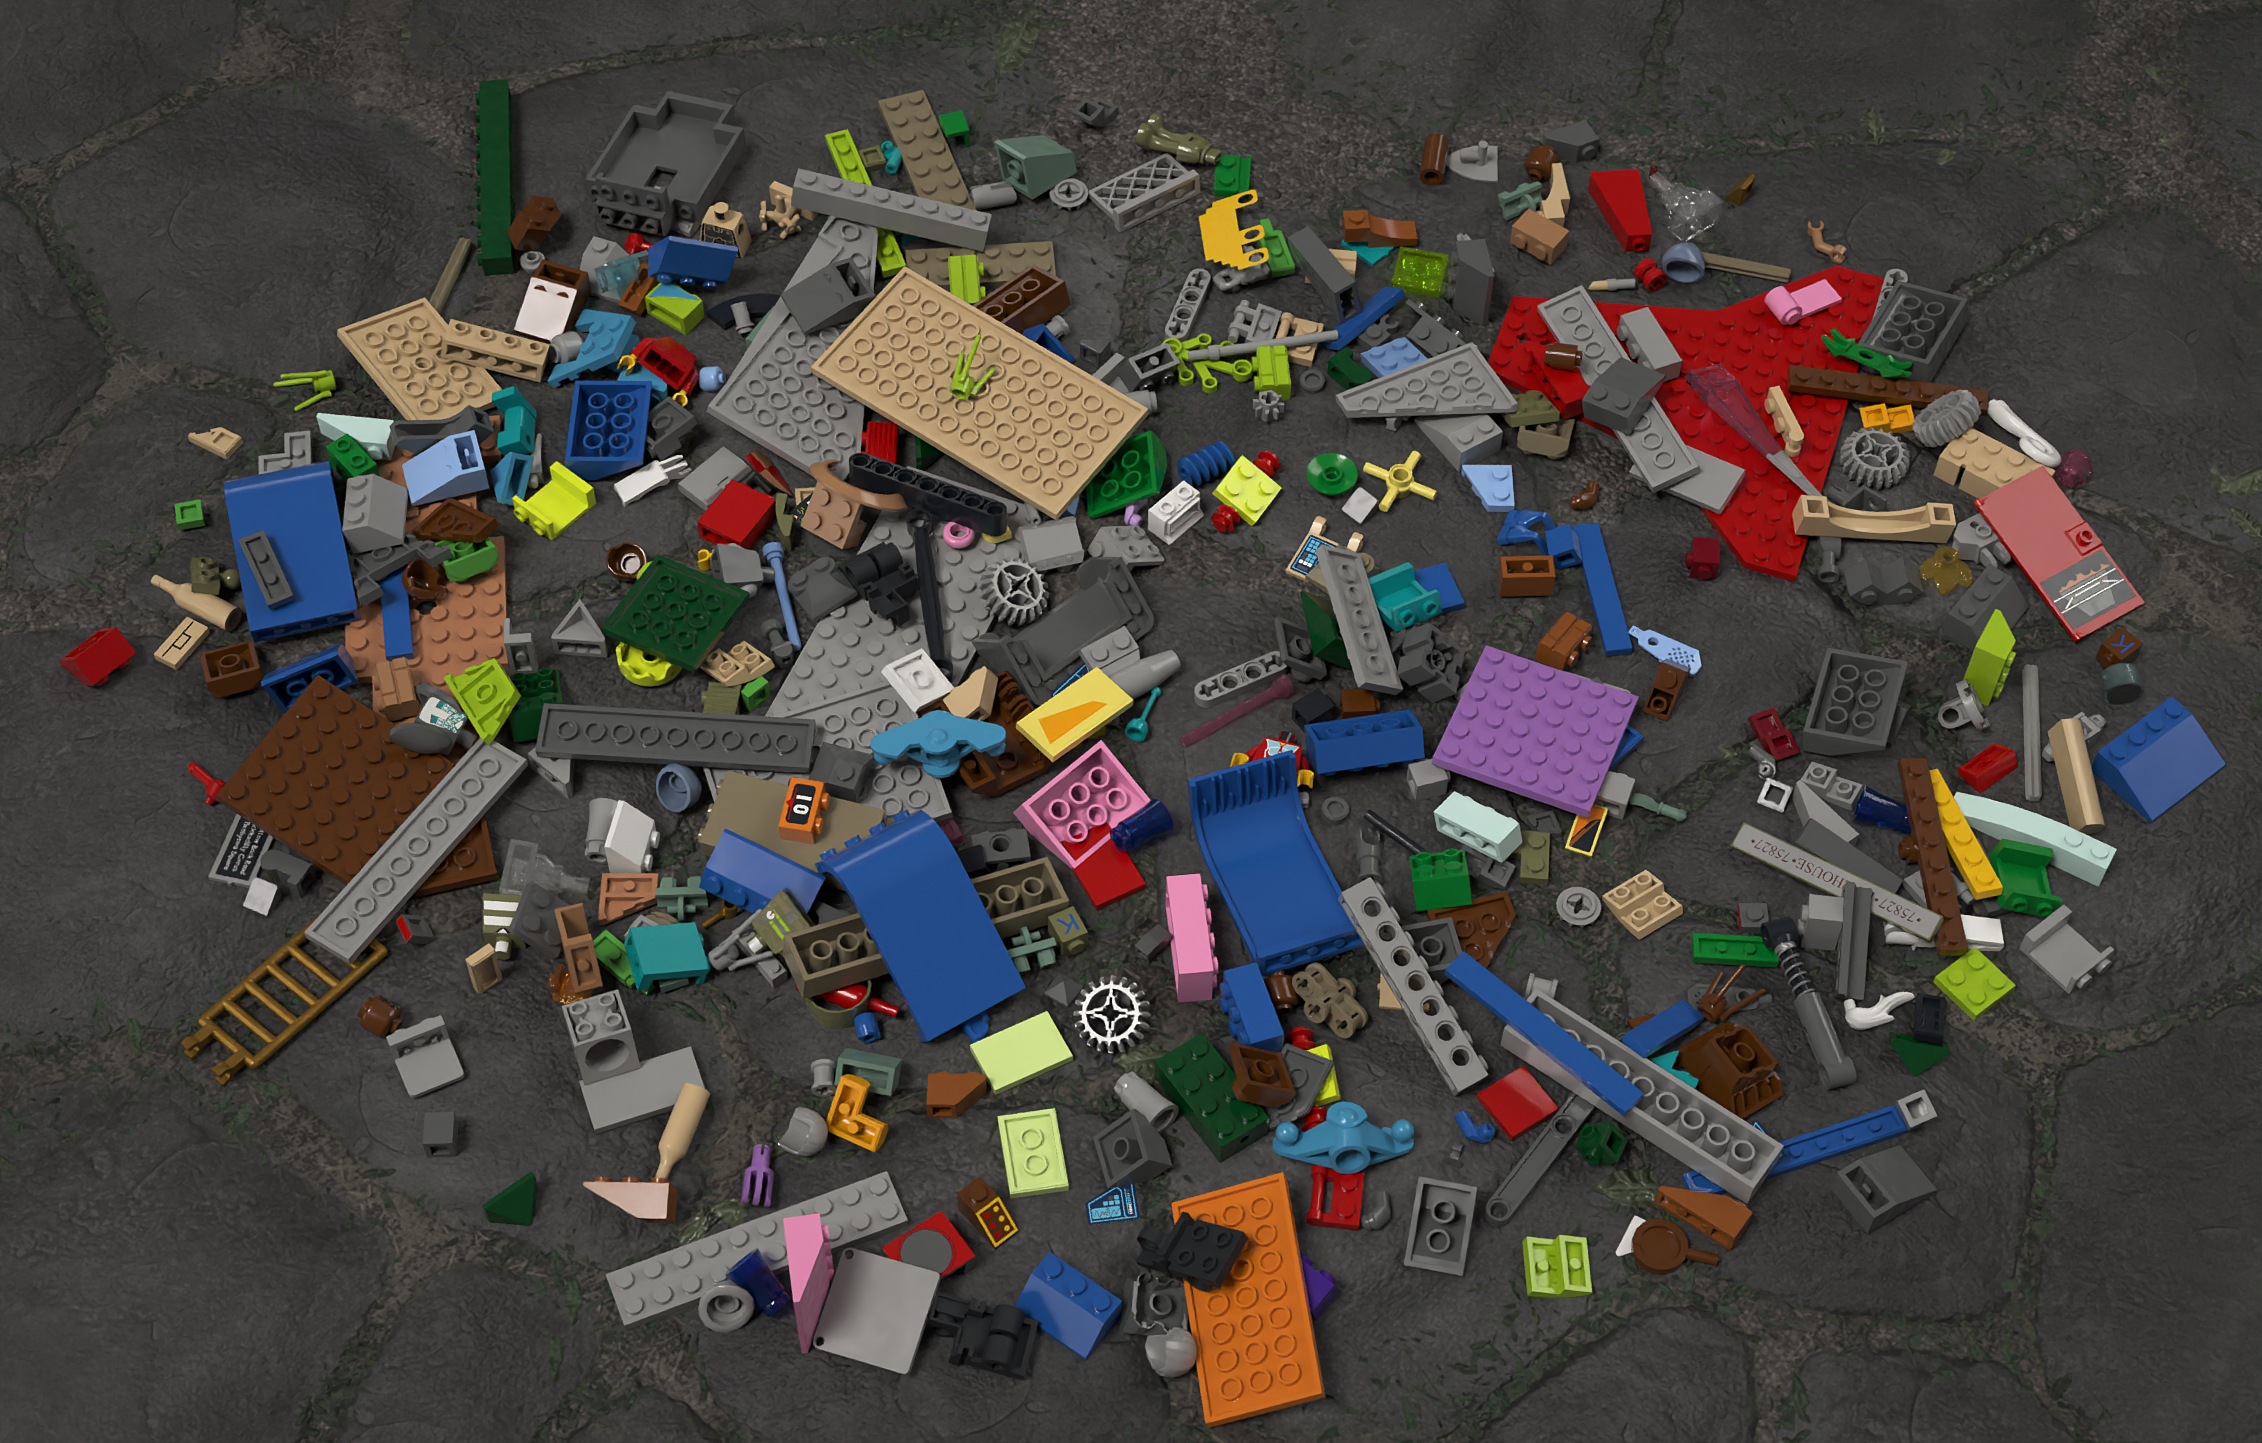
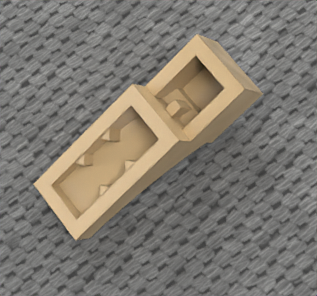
M1553 163L1551 178L1549 179L1550 194L1547 200L1541 201L1540 211H1536V213L1563 227L1564 215L1568 214L1570 196L1562 163Z

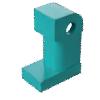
M515 386L492 393V402L505 415L504 431L498 433V450L504 456L509 452L520 454L533 453L535 451V408Z

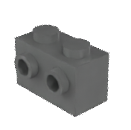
M1167 342L1128 358L1118 372V375L1129 392L1149 390L1154 384L1159 382L1165 384L1174 377L1173 373L1180 365V361Z

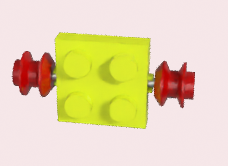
M1261 451L1258 454V459H1255L1252 463L1242 455L1212 494L1225 504L1219 505L1217 512L1211 516L1213 526L1218 531L1232 532L1234 525L1239 523L1240 517L1253 526L1282 487L1271 479L1275 475L1274 471H1278L1281 466L1278 457L1274 453Z
M1296 1027L1285 1036L1286 1042L1290 1045L1333 1061L1331 1048L1327 1044L1316 1047V1044L1310 1041L1314 1036L1311 1030L1305 1027ZM1334 1065L1309 1114L1300 1117L1301 1121L1306 1122L1302 1126L1303 1132L1326 1121L1328 1110L1319 1106L1340 1100Z

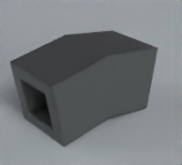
M1157 924L1135 944L1136 952L1150 963L1159 952L1169 945L1171 933Z

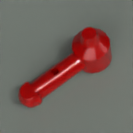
M631 233L624 244V248L633 257L634 255H639L642 251L648 253L649 247L654 244L646 242L639 234Z
M191 762L188 765L187 771L192 773L206 786L207 798L205 803L212 806L215 802H218L216 795L226 782L211 777L201 765Z

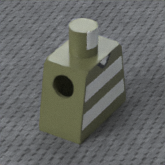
M483 893V935L486 945L489 943L494 947L497 959H509L512 948L524 949L528 945L508 931L522 897L521 895Z

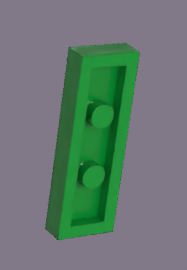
M1693 933L1692 963L1778 967L1779 960L1774 951L1767 950L1762 938L1759 936Z

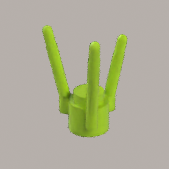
M980 334L975 338L961 374L964 353H959L953 381L949 387L950 393L961 400H967L969 396L975 397L978 390L996 371L995 368H991L976 385L974 384V378L968 374L981 340Z
M332 370L281 374V379L293 380L275 382L273 384L274 387L313 383L315 392H321L294 408L295 411L306 408L323 398L331 397L330 391L336 390Z

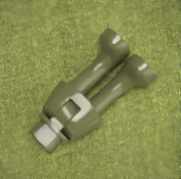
M1152 113L1148 124L1142 123L1136 134L1137 146L1144 149L1176 154V161L1216 164L1222 156V151L1214 149L1213 144L1192 132L1185 135L1177 134L1164 129L1163 117L1157 113Z

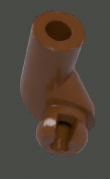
M1589 481L1585 492L1572 496L1570 498L1571 508L1583 510L1595 506L1599 491L1598 482Z

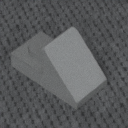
M535 747L528 753L531 769L567 799H570L573 796L574 760L559 758L555 761L553 757H537Z

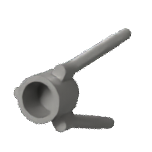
M758 909L726 940L709 952V960L713 967L719 971L725 968L733 971L740 966L774 955L772 951H768L738 961L736 960L739 952L734 945L735 942L739 940L740 935L752 924L751 922L762 909Z

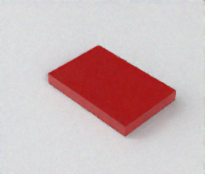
M1105 822L1099 827L1089 829L1087 837L1080 843L1072 844L1065 840L1060 843L1076 861L1108 835L1112 829L1108 822ZM1082 833L1073 836V838L1081 839ZM1116 835L1111 837L1077 867H1072L1071 869L1096 911L1146 889L1145 881Z

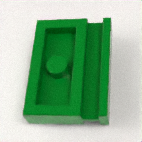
M1240 155L1221 156L1215 165L1214 196L1230 197L1249 191L1251 156H1247V158H1240Z

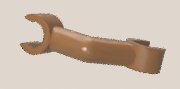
M1809 221L1807 234L1813 238L1815 249L1829 255L1835 263H1842L1846 258L1843 254L1847 249L1842 245L1834 247L1824 243L1822 237L1824 223L1820 221L1819 228H1813Z

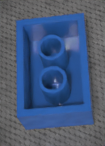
M1257 962L1224 971L1223 983H1220L1222 997L1219 998V1005L1222 1013L1228 1014L1230 1020L1228 1021V1029L1231 1037H1236L1238 1044L1272 1052H1281L1284 1043V1032Z

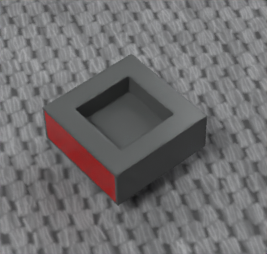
M1767 903L1738 904L1737 913L1740 933H1760L1761 924L1769 922Z
M401 914L396 920V924L406 943L428 945L433 940L434 936L423 916Z

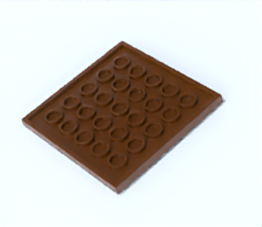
M317 675L218 792L216 800L337 880L348 885L453 769L455 764L438 753L422 754L391 742L390 730L396 725Z

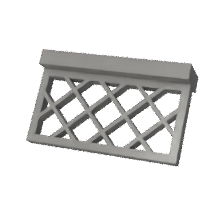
M1166 153L1089 190L1088 198L1114 221L1115 228L1121 233L1200 194L1199 174L1194 169L1191 171L1186 170L1172 156ZM1165 163L1170 165V168H1158ZM1150 174V178H1140L1138 176ZM1155 175H1167V179H1156ZM1172 176H1179L1173 180L1171 179ZM1122 184H1131L1130 188L1118 187ZM1135 185H1147V188L1139 189L1135 188ZM1110 194V197H1099V195ZM1115 194H1118V195H1127V198H1126V199L1114 198V197H1115ZM1112 205L1118 206V207H1116V208H1114V209L1111 208Z

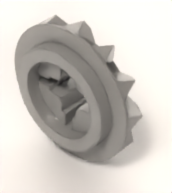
M1067 178L1050 188L1052 204H1057L1059 209L1067 207L1069 211L1072 207L1079 209L1081 204H1086L1088 188L1077 179ZM1068 190H1070V193L1072 195L1071 198H1067L1066 196Z
M1571 887L1564 890L1558 896L1556 911L1560 915V920L1567 921L1570 927L1572 925H1580L1583 928L1587 924L1593 925L1594 921L1599 918L1601 903L1596 894L1589 889ZM1580 901H1583L1582 910H1580L1579 913L1575 914L1574 907H1576L1577 904L1580 903Z

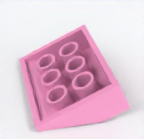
M1100 740L1013 813L1033 837L1072 869V867H1077L1154 803L1102 740ZM1105 822H1108L1112 829L1108 835L1076 861L1060 843L1064 840L1072 844L1080 843L1087 837L1089 829L1099 827ZM1082 833L1081 839L1073 838V836Z
M820 1213L783 1218L792 1296L802 1354L809 1351L830 1291L829 1282H833L835 1276L828 1224H821Z

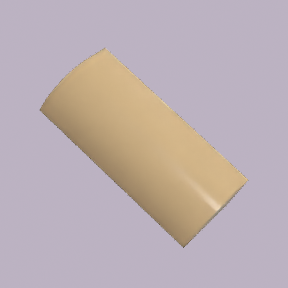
M2061 719L2048 731L2069 825L2071 828L2084 834L2098 833L2105 828V823L2081 721L2079 719Z

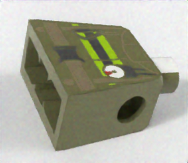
M785 888L778 892L751 922L758 933L747 940V944L755 954L760 953L768 946L774 954L783 951L784 935L816 925L789 889Z

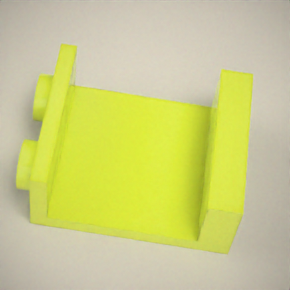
M558 461L550 466L552 480L526 502L516 495L512 498L515 516L521 522H527L531 525L540 536L544 535L551 541L596 504L594 488Z

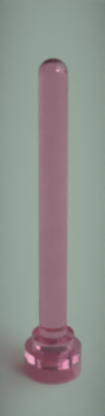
M1285 674L1275 678L1274 683L1267 690L1183 735L1180 738V744L1187 746L1274 697L1285 698L1293 694L1294 686L1291 680Z

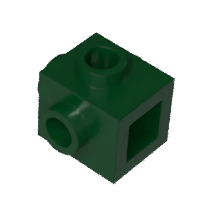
M1612 1122L1587 1123L1580 1132L1575 1148L1583 1156V1159L1591 1165L1618 1163L1628 1139Z

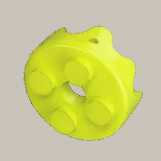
M622 642L616 647L620 671L626 679L634 684L648 687L659 686L674 679L682 669L658 657L653 661H647L644 658L649 655L648 653Z

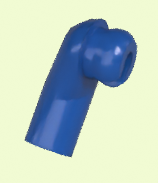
M1466 1110L1460 1111L1454 1116L1461 1132L1468 1140L1484 1144L1490 1142L1495 1135V1129L1491 1124L1475 1125Z

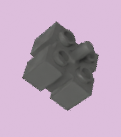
M1429 622L1406 632L1402 648L1405 656L1400 657L1397 675L1410 686L1416 684L1418 692L1433 703L1456 694L1460 676L1455 672L1457 669L1462 668L1465 650L1452 640H1443L1444 633Z

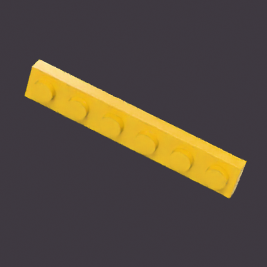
M1938 769L1929 770L1945 845L1974 899L1979 900L2002 895L2003 886Z

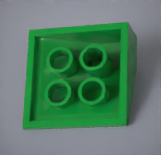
M1151 430L1127 439L1086 486L1088 518L1090 520L1160 494L1167 469L1166 448Z

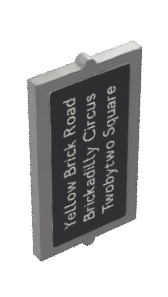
M236 814L208 876L209 880L227 883L230 887L237 885L250 888L255 876H259L262 869L260 859L265 852L271 849L275 838Z

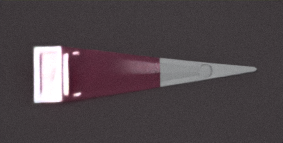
M1720 364L1689 370L1685 379L1692 384V388L1702 394L1701 400L1809 496H1822L1772 436L1735 377Z

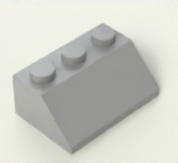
M375 474L347 479L342 531L353 554L404 544L408 501L407 488Z

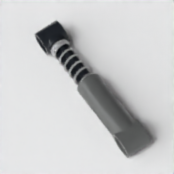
M1788 916L1762 923L1760 926L1762 941L1767 950L1774 951L1777 959L1782 961L1781 968L1785 969L1784 976L1789 978L1788 985L1793 988L1791 993L1796 996L1793 1006L1817 1061L1818 1075L1822 1086L1826 1090L1855 1083V1066L1851 1058L1845 1055L1821 995L1818 992H1814L1815 989H1811V980L1807 979V971H1804L1802 967L1804 963L1800 962L1798 958L1800 954L1795 951V944L1798 942V932L1793 919Z

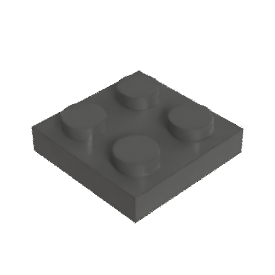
M534 881L527 883L508 931L548 958H557L562 948V942L554 909L569 905Z

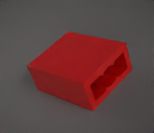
M732 479L697 521L699 538L714 545L735 543L750 550L777 517L776 500L768 494H762L752 489L745 483H739Z

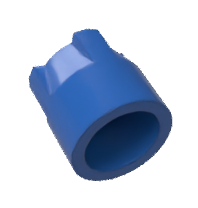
M862 1013L854 1018L858 1040H861L864 1044H870V1042L880 1039L879 1026L874 1013Z

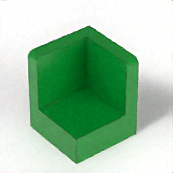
M963 111L940 114L939 127L944 138L961 135L965 147L970 146V130Z

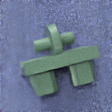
M1538 181L1532 184L1525 182L1511 193L1504 191L1498 194V203L1502 208L1503 218L1505 220L1512 219L1525 213L1528 208L1536 212V208L1540 207L1541 201H1543L1541 197L1542 184Z
M693 876L688 878L687 887H677V879L663 877L660 887L655 888L658 910L667 909V913H678V920L685 921L686 913H696V908H709L707 891L699 887L702 877Z
M1026 926L1021 927V936L1012 938L1013 946L1021 944L1024 946L1007 950L1019 975L1030 972L1027 958L1037 956L1040 969L1054 966L1056 963L1054 953L1056 947L1055 938L1032 943V941L1041 939L1039 931L1029 933Z

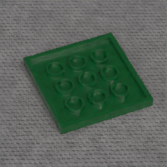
M657 554L602 625L601 630L603 635L695 673L749 601L750 595L748 591Z

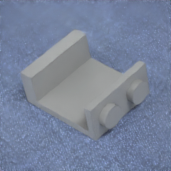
M2062 905L2025 934L2019 949L2068 994H2071L2077 988L2080 990L2084 989L2091 982L2094 974L2097 972L2102 974L2112 964L2110 958L2114 949L2109 946L2102 953H2099L2067 924L2072 911L2065 905Z

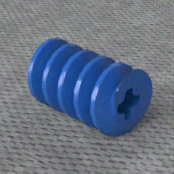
M1217 441L1213 445L1197 450L1196 453L1187 455V458H1180L1177 463L1178 473L1181 481L1184 480L1192 487L1193 483L1198 486L1201 485V478L1207 482L1210 480V474L1215 478L1219 476V471L1223 474L1226 473L1228 470L1227 466L1231 469L1235 464V458L1226 444L1222 441Z

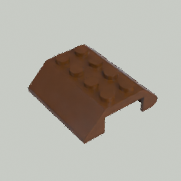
M1002 671L996 674L998 682L991 715L983 720V722L997 724L1005 729L1006 747L1004 753L994 757L987 754L986 751L981 753L975 749L960 758V767L957 771L972 793L998 796L1044 774L1054 763L1016 729V723L1035 709L1025 694L1015 696L1020 688L1009 671ZM941 700L920 710L919 715L922 718L923 715L931 711L941 710L950 712L944 701Z

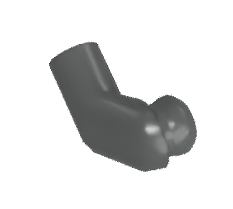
M1754 744L1747 754L1758 762V774L1762 779L1772 778L1776 773L1775 758L1757 744Z

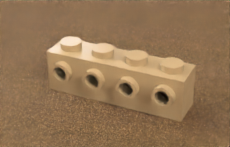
M450 319L443 338L441 357L540 383L548 361L550 344Z

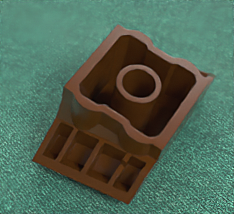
M1724 1022L1677 1049L1679 1051L1676 1061L1677 1067L1687 1068L1689 1074L1699 1079L1697 1087L1703 1095L1741 1119L1783 1096L1782 1080L1774 1071L1779 1062L1749 1026L1743 1027Z

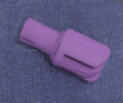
M758 1144L752 1150V1164L744 1173L741 1203L747 1204L751 1185L754 1186L752 1205L758 1206L761 1188L766 1186L764 1207H770L774 1173L769 1169L772 1150L769 1146L765 1145L764 1153L761 1155L762 1144Z

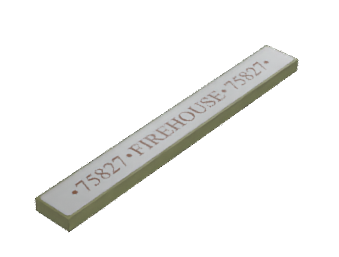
M1745 822L1730 845L1732 849L1833 897H1841L1842 887L1846 881L1855 882V887L1872 888L1870 915L1929 943L1932 942L1944 920L1943 916Z

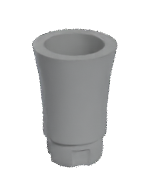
M597 798L589 803V824L585 842V858L588 861L597 864L608 863L604 846L618 804L616 800Z
M1133 1071L1125 1073L1118 1079L1114 1092L1121 1098V1102L1130 1111L1137 1109L1159 1134L1174 1122L1178 1115V1106L1163 1097L1145 1079L1140 1078Z

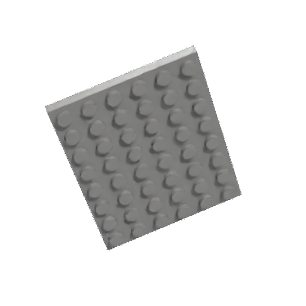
M888 680L771 716L816 720L810 773L823 742L874 755L870 746L874 736L919 719L917 712L914 713ZM902 755L899 759H894L891 764L886 766L880 765L874 760L858 803L885 810L886 826L895 822L893 816L907 809L910 814L922 810L931 816L935 822L952 818V812L940 778L928 775L923 769L922 762ZM703 767L714 803L717 798V785L721 779L724 780L727 771L789 786L791 777L808 780L810 773Z

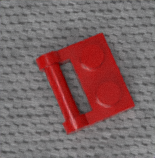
M1312 1166L1311 1178L1313 1179L1310 1210L1306 1214V1223L1312 1226L1358 1231L1364 1173L1343 1174L1324 1166ZM1325 1182L1333 1183L1330 1214L1322 1212Z

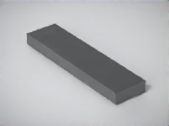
M1813 818L1807 821L1795 840V843L1813 855L1893 893L1897 892L1903 882V879Z

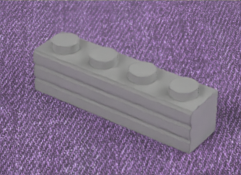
M750 926L740 935L739 940L735 942L747 957L757 955L747 944V940L755 935ZM766 947L760 953H765L770 950ZM774 955L753 962L773 989L788 980L787 970Z

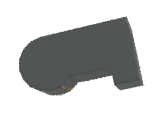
M269 850L260 859L266 878L272 882L281 881L287 884L291 894L298 898L304 896L317 878L311 863L280 850Z

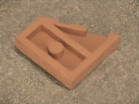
M602 873L598 912L599 925L608 924L656 904L655 888H659L658 873Z

